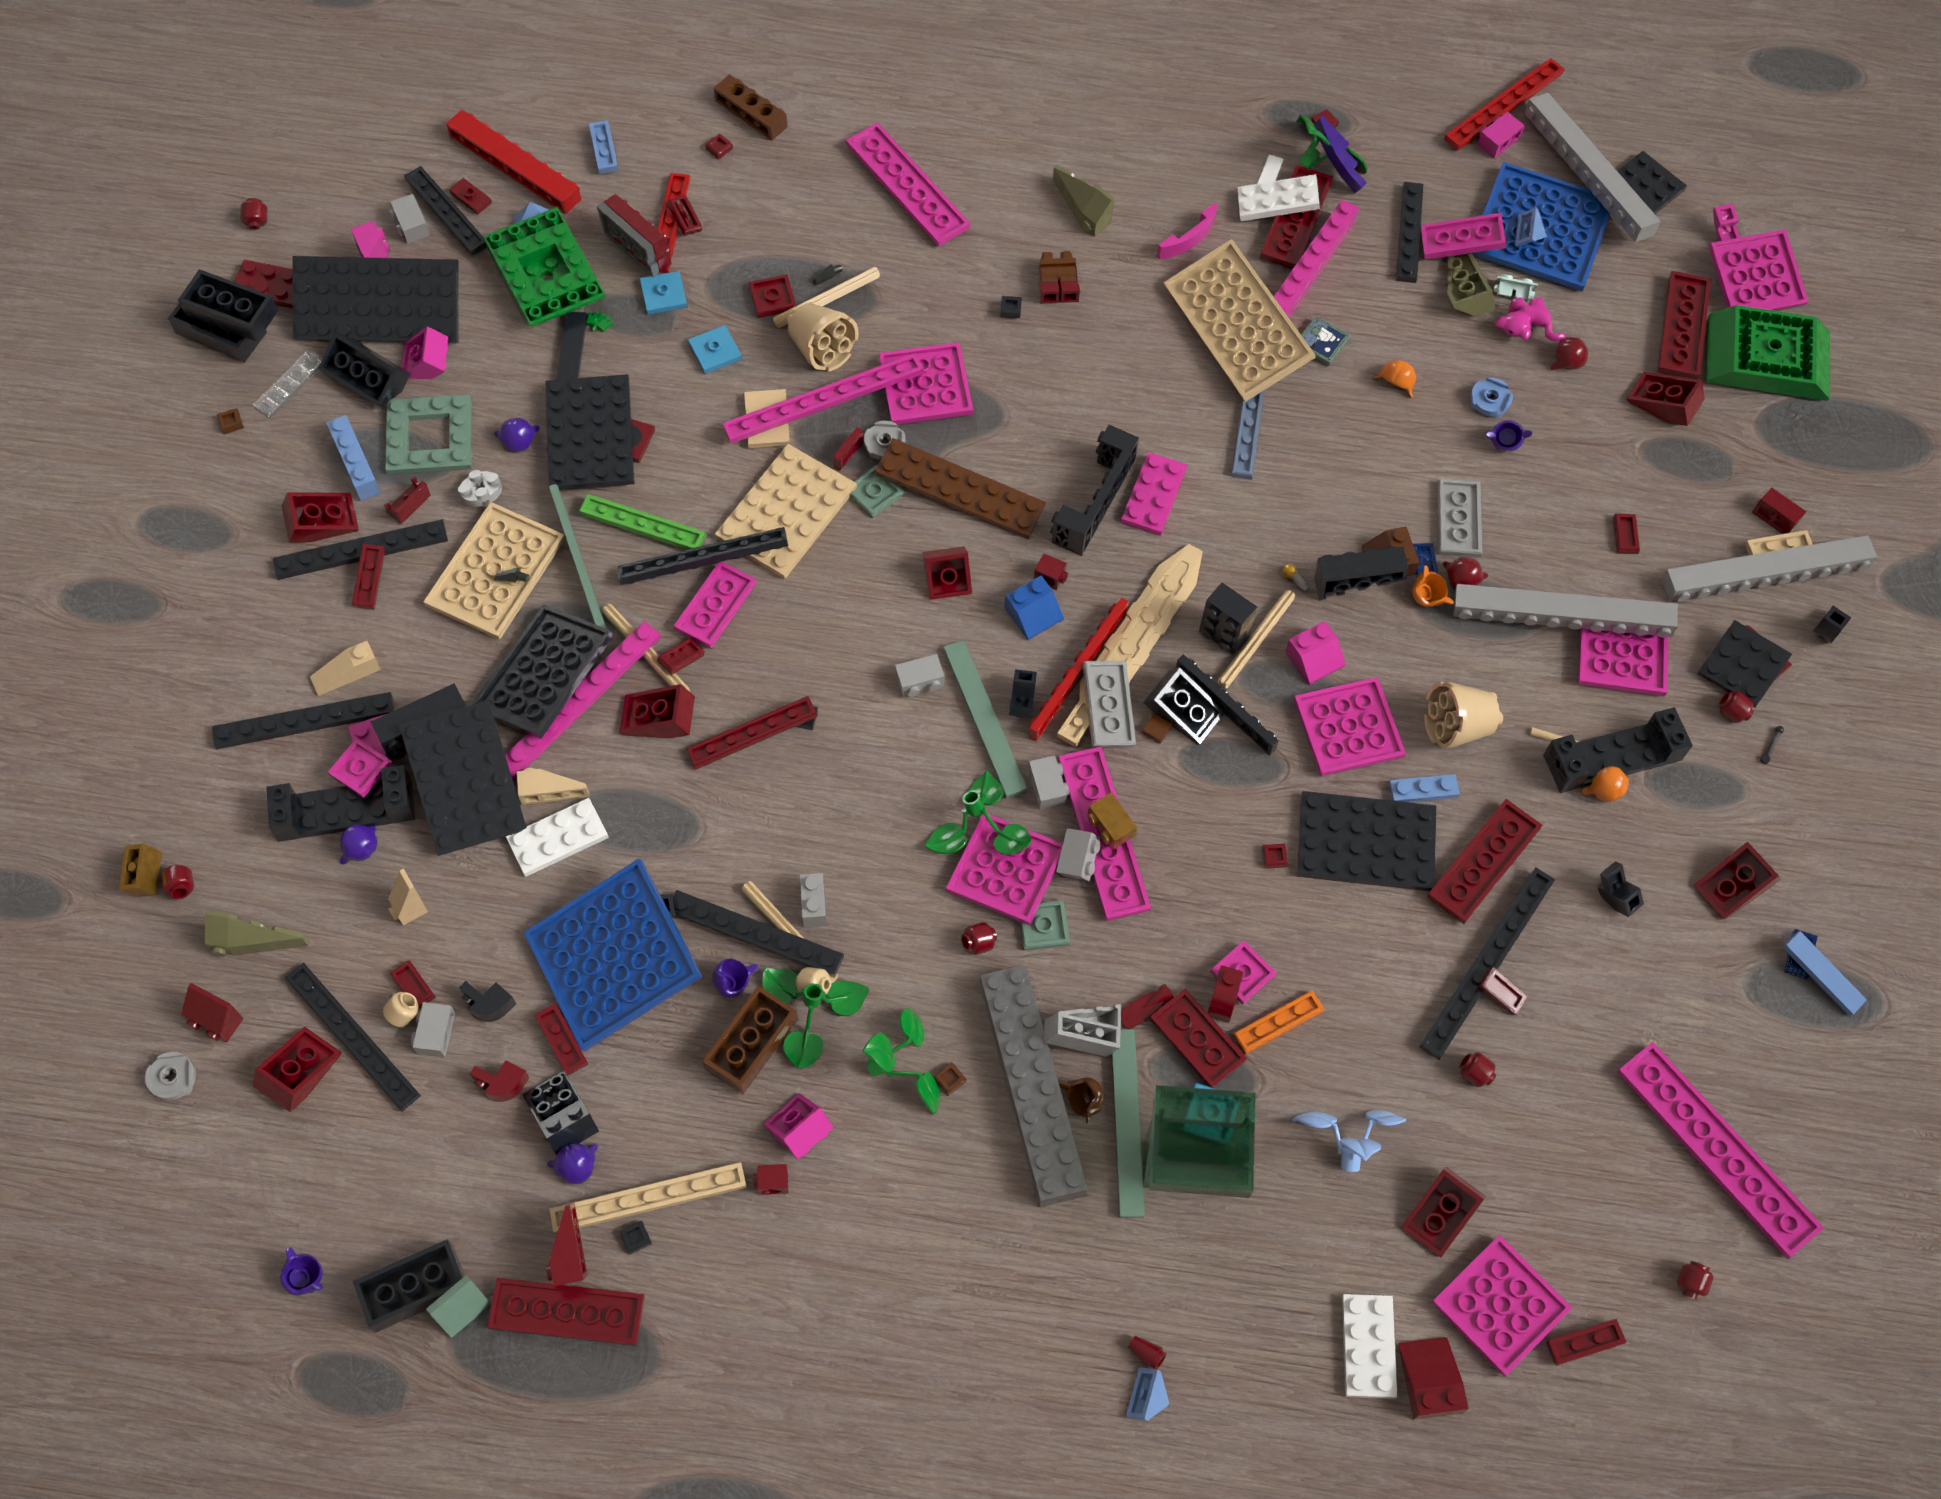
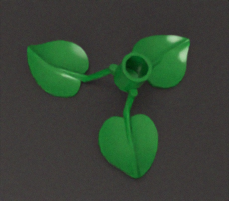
M1300 114L1296 122L1305 124L1308 134L1315 136L1308 149L1298 161L1306 168L1311 169L1316 162L1320 164L1328 158L1327 154L1321 158L1319 157L1321 153L1316 149V146L1320 140L1328 146L1330 142L1314 127V123L1310 119ZM1346 147L1345 150L1361 164L1366 174L1368 168L1365 161L1356 152Z
M985 771L974 782L969 791L963 795L962 800L965 809L962 810V828L956 823L943 824L933 832L925 846L939 854H951L959 851L967 842L966 836L963 833L966 832L968 814L973 817H979L982 814L985 816L999 835L994 840V847L1000 854L1012 855L1026 849L1031 844V836L1022 825L1008 824L1004 827L1003 831H1000L986 812L984 805L991 806L997 803L1003 796V788L989 771Z
M765 968L763 972V989L786 1004H789L792 998L797 1000L803 996V1002L809 1008L805 1033L794 1031L786 1036L783 1043V1050L788 1060L796 1068H807L819 1059L823 1049L821 1037L816 1034H809L813 1009L819 1007L823 999L827 1004L831 1003V1008L836 1014L841 1016L854 1015L861 1009L869 988L856 982L836 981L831 984L827 994L816 983L807 985L799 993L796 987L798 974L787 969Z
M905 1008L900 1013L899 1023L903 1034L907 1037L906 1040L892 1049L889 1038L884 1033H877L869 1039L862 1053L870 1057L867 1061V1067L870 1074L874 1077L884 1073L888 1077L892 1075L917 1077L918 1079L915 1082L917 1092L932 1115L937 1112L940 1101V1090L935 1078L929 1072L921 1074L920 1072L893 1071V1068L896 1066L893 1053L910 1042L915 1047H919L922 1045L925 1036L924 1027L918 1015L911 1008Z

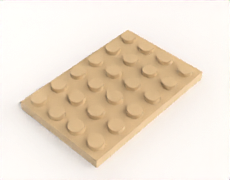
M787 444L715 533V538L719 541H726L785 527L789 546L746 557L781 578L786 579L849 499L850 493L856 489L857 483Z
M491 502L423 603L432 610L500 640L565 541V535ZM517 567L521 569V572L529 574L527 583L517 580V582L494 581L497 573Z

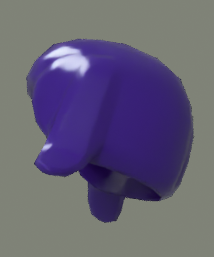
M510 418L502 424L500 430L494 432V435L499 438L509 451L522 452L530 446L533 436L539 431L540 427L538 425L531 426L523 418Z
M1511 420L1501 421L1494 426L1492 431L1486 432V436L1490 438L1493 445L1503 452L1517 450L1523 444V441L1533 434L1531 430H1524L1521 425Z
M355 824L343 832L340 839V847L343 851L340 864H346L350 860L364 861L375 852L377 848L375 826L367 827Z
M733 958L722 960L714 968L712 983L722 996L727 998L737 997L748 985L750 975L758 970L759 967L757 964L745 966Z
M579 1143L566 1145L558 1151L555 1161H548L547 1165L552 1167L556 1175L560 1176L567 1183L581 1184L593 1172L594 1153L598 1145L593 1144L589 1148Z
M288 1247L286 1249V1262L280 1275L283 1288L295 1296L322 1290L323 1285L320 1281L323 1270L317 1259L309 1254H296L291 1247Z

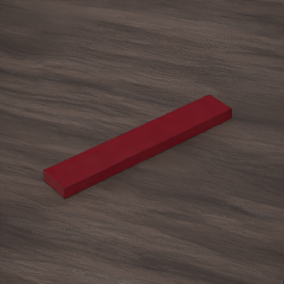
M806 696L690 746L686 750L696 770L818 716L809 696Z

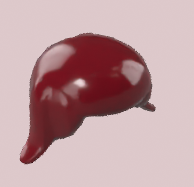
M1577 337L1562 339L1557 347V361L1551 365L1550 369L1566 368L1572 370L1583 367L1588 359V349L1583 340Z
M1459 557L1452 563L1443 562V567L1447 569L1450 585L1454 589H1456L1457 584L1478 586L1483 579L1488 577V573L1482 572L1480 563L1473 558Z

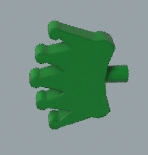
M590 311L586 321L587 326H591L593 332L596 328L605 332L614 323L613 320H610L609 316L604 318V312L599 315L598 311L593 316Z

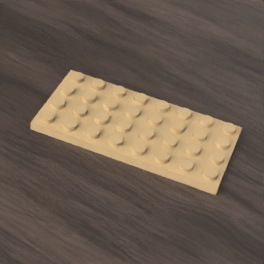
M1232 239L1164 282L1170 295L1245 402L1316 358L1314 352Z

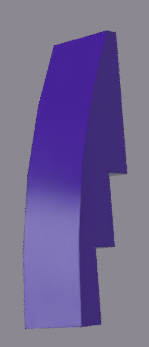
M1322 115L1314 123V127L1328 139L1330 145L1328 146L1322 140H1320V143L1341 178L1356 193L1367 182L1354 170L1358 162L1345 150L1350 143Z

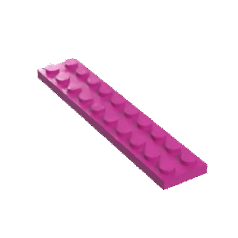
M1654 1042L1649 1044L1617 1071L1786 1259L1792 1257L1824 1229L1819 1221Z

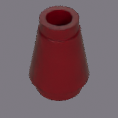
M1134 1336L1128 1346V1349L1149 1369L1157 1370L1167 1355L1163 1351V1347L1138 1336Z

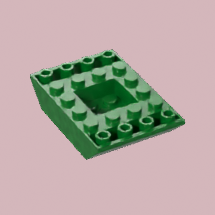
M558 207L483 236L495 267L522 318L529 327H534L606 298L605 292ZM546 275L552 276L549 280L542 279Z
M1734 305L1708 315L1705 382L1828 401L1830 393V331L1818 317L1740 305ZM1770 344H1775L1779 349L1772 348Z

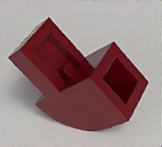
M1220 966L1207 1012L1211 1018L1229 1023L1238 996L1243 971Z
M507 1060L504 1061L496 1076L477 1066H474L470 1072L474 1080L473 1084L480 1089L486 1090L485 1094L488 1099L495 1102H505L516 1097L530 1078L526 1070Z

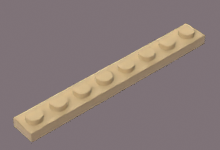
M740 1162L575 1202L579 1228L747 1188L742 1163ZM566 1205L549 1209L554 1234L558 1232Z

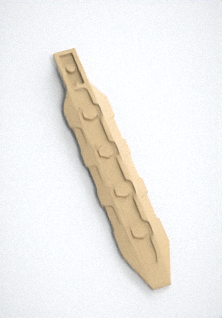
M1188 544L1157 567L1149 579L1147 587L1138 600L1129 608L1126 618L1115 634L1110 636L1105 644V649L1096 661H1126L1128 681H1131L1139 667H1142L1150 656L1149 652L1159 637L1164 635L1170 626L1171 619L1181 604L1186 602L1196 587L1203 551ZM1084 676L1079 682V702L1057 733L1058 738L1074 747H1077L1090 727Z

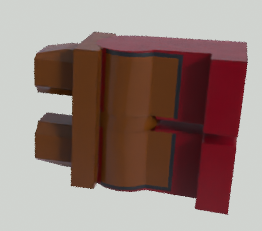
M1070 251L1061 252L1060 258L1053 259V253L1051 252L1042 253L1039 261L1040 304L1058 303L1059 288L1061 303L1079 302L1080 286L1078 284L1076 258L1072 257ZM1068 293H1075L1072 297H1067L1064 295ZM1044 294H1055L1050 298L1044 296Z

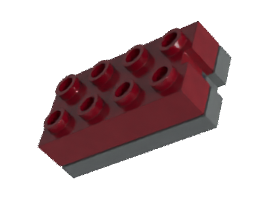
M615 193L605 200L604 203L602 202L597 206L604 234L652 277L672 265L671 252L667 246L668 239L664 232L658 231L650 220H645L637 209L634 210L629 205L626 199H621Z

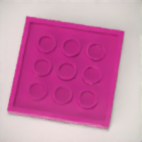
M1786 229L1714 242L1708 246L1727 308L1740 305L1778 311L1804 306L1808 303Z
M959 342L879 353L880 366L915 353L923 368V374L885 387L891 422L900 425L973 415V406Z
M1580 628L1578 684L1665 697L1668 684V637L1661 638L1657 635L1639 636L1635 633L1618 634L1613 631L1603 630L1596 632L1591 629Z
M1378 677L1294 696L1293 700L1320 777L1405 758L1406 752Z
M989 814L1000 831H1003L1006 825L1013 824ZM982 815L946 887V892L1030 926L1057 870L1063 843L1028 830L1031 836V844L1026 849L1012 855L1000 854L994 847V840L999 835L985 816Z
M1500 1235L1431 1302L1503 1377H1506L1572 1309Z

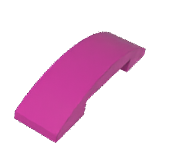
M1213 203L1201 213L1199 224L1178 239L1172 234L1158 245L1157 258L1160 260L1180 255L1200 243L1214 224L1218 204Z
M1733 203L1714 207L1713 217L1718 242L1740 238L1736 227L1739 220Z

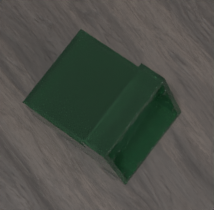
M1156 1085L1153 1093L1152 1120L1144 1140L1143 1188H1149L1150 1191L1250 1198L1254 1191L1256 1093Z

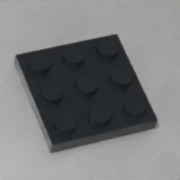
M1644 151L1640 152L1617 171L1654 214L1658 213L1684 192L1687 187L1685 183Z
M1734 620L1700 668L1698 674L1727 692H1741L1753 701V707L1756 708L1792 656V653Z

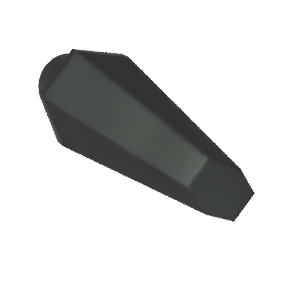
M832 264L828 265L814 278L813 285L816 286L833 278L837 273L842 272V266L840 264L832 266Z
M518 567L497 573L494 577V581L517 582V580L527 583L529 580V574L521 572V569Z

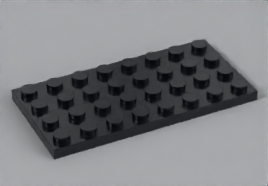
M292 256L293 339L331 340L336 332L350 336L356 341L406 342L428 326L448 336V343H459V260Z

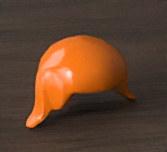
M1403 360L1388 362L1384 365L1380 374L1373 377L1374 379L1382 377L1388 382L1406 389L1410 397L1413 398L1412 389L1416 382V374L1414 368L1408 362Z
M1424 566L1423 572L1416 577L1412 587L1414 600L1424 607L1454 603L1451 598L1447 597L1448 589L1443 577L1435 572H1429L1428 566Z
M1605 767L1593 778L1590 786L1582 789V793L1584 795L1594 794L1601 801L1612 802L1626 794L1629 778L1618 767Z

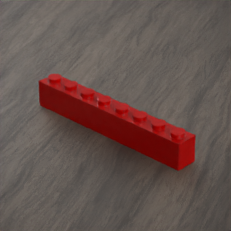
M460 110L446 123L449 137L555 208L558 207L564 214H567L581 201L580 188L574 181H569L560 172L554 171L545 162L539 161L533 154L521 149L515 142H510L503 134L495 132L488 124L477 120L473 114Z

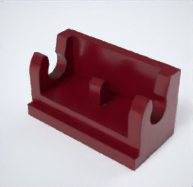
M415 476L411 479L412 485L391 505L389 502L384 505L386 513L400 524L406 521L431 496L427 484L423 481L419 483Z
M1772 487L1760 499L1752 511L1753 514L1782 534L1790 533L1807 512Z

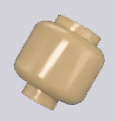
M806 967L802 969L796 978V987L799 993L811 983L820 985L826 994L831 987L829 974L821 968Z
M397 992L383 1007V1014L390 1024L404 1027L417 1015L419 1005L412 994Z

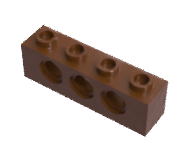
M729 74L714 87L716 102L771 141L788 127L787 114L782 109L774 106L768 99H764L757 94L754 89L744 85L740 79H736Z

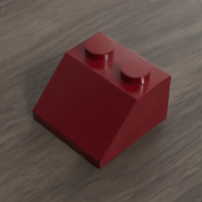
M965 546L923 552L930 600L972 594L969 558Z
M190 983L181 1013L187 1020L185 1024L196 1031L200 1028L207 1031L205 1035L214 1041H218L220 1038L228 1042L244 1018L225 1000L193 983Z

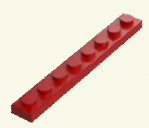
M1552 58L1548 59L1448 132L1444 140L1459 151L1477 138L1485 126H1490L1498 116L1501 117L1507 112L1511 113L1560 77L1565 69Z
M1121 597L1117 604H1112L1108 611L1109 616L1107 619L1100 621L1095 636L1091 635L1086 642L1087 647L1083 652L1079 651L1074 660V666L1067 668L1063 675L1064 680L1062 683H1057L1051 693L1053 696L1049 701L1045 700L1040 708L1041 713L1038 717L1034 716L1028 725L1030 729L1029 738L1034 741L1039 739L1083 676L1082 664L1085 661L1094 660L1127 613L1129 601Z

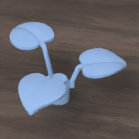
M1369 1111L1365 1117L1370 1119L1361 1139L1348 1137L1340 1139L1336 1124L1337 1118L1322 1112L1300 1114L1293 1119L1292 1123L1298 1121L1316 1128L1331 1127L1335 1133L1338 1154H1342L1340 1168L1349 1172H1357L1360 1170L1361 1158L1366 1161L1372 1154L1381 1149L1380 1143L1368 1139L1372 1126L1376 1123L1396 1125L1405 1122L1406 1118L1388 1111Z

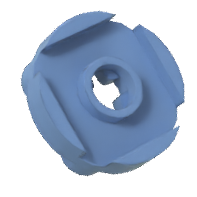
M1487 378V380L1478 381L1474 385L1470 395L1471 407L1483 415L1499 418L1510 408L1513 394L1510 393L1509 386L1504 381L1497 378ZM1492 394L1495 400H1491L1487 396Z

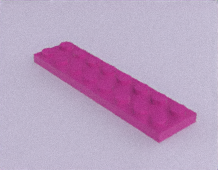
M878 122L846 140L848 148L938 247L970 229V222Z
M1102 747L1060 755L1058 761L1063 768L1064 781L1068 784L1069 798L1080 831L1092 832L1100 837V850L1095 857L1093 878L1106 921L1149 912L1151 906L1131 841L1128 840L1117 848L1112 849L1109 844L1106 845L1100 836L1101 832L1096 826L1093 827L1087 818L1089 805L1111 792L1117 799Z

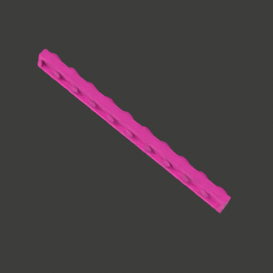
M914 353L724 422L723 428L732 444L923 374V368Z
M644 621L580 683L542 739L527 734L505 755L513 781L517 778V771H523L661 638L658 631Z

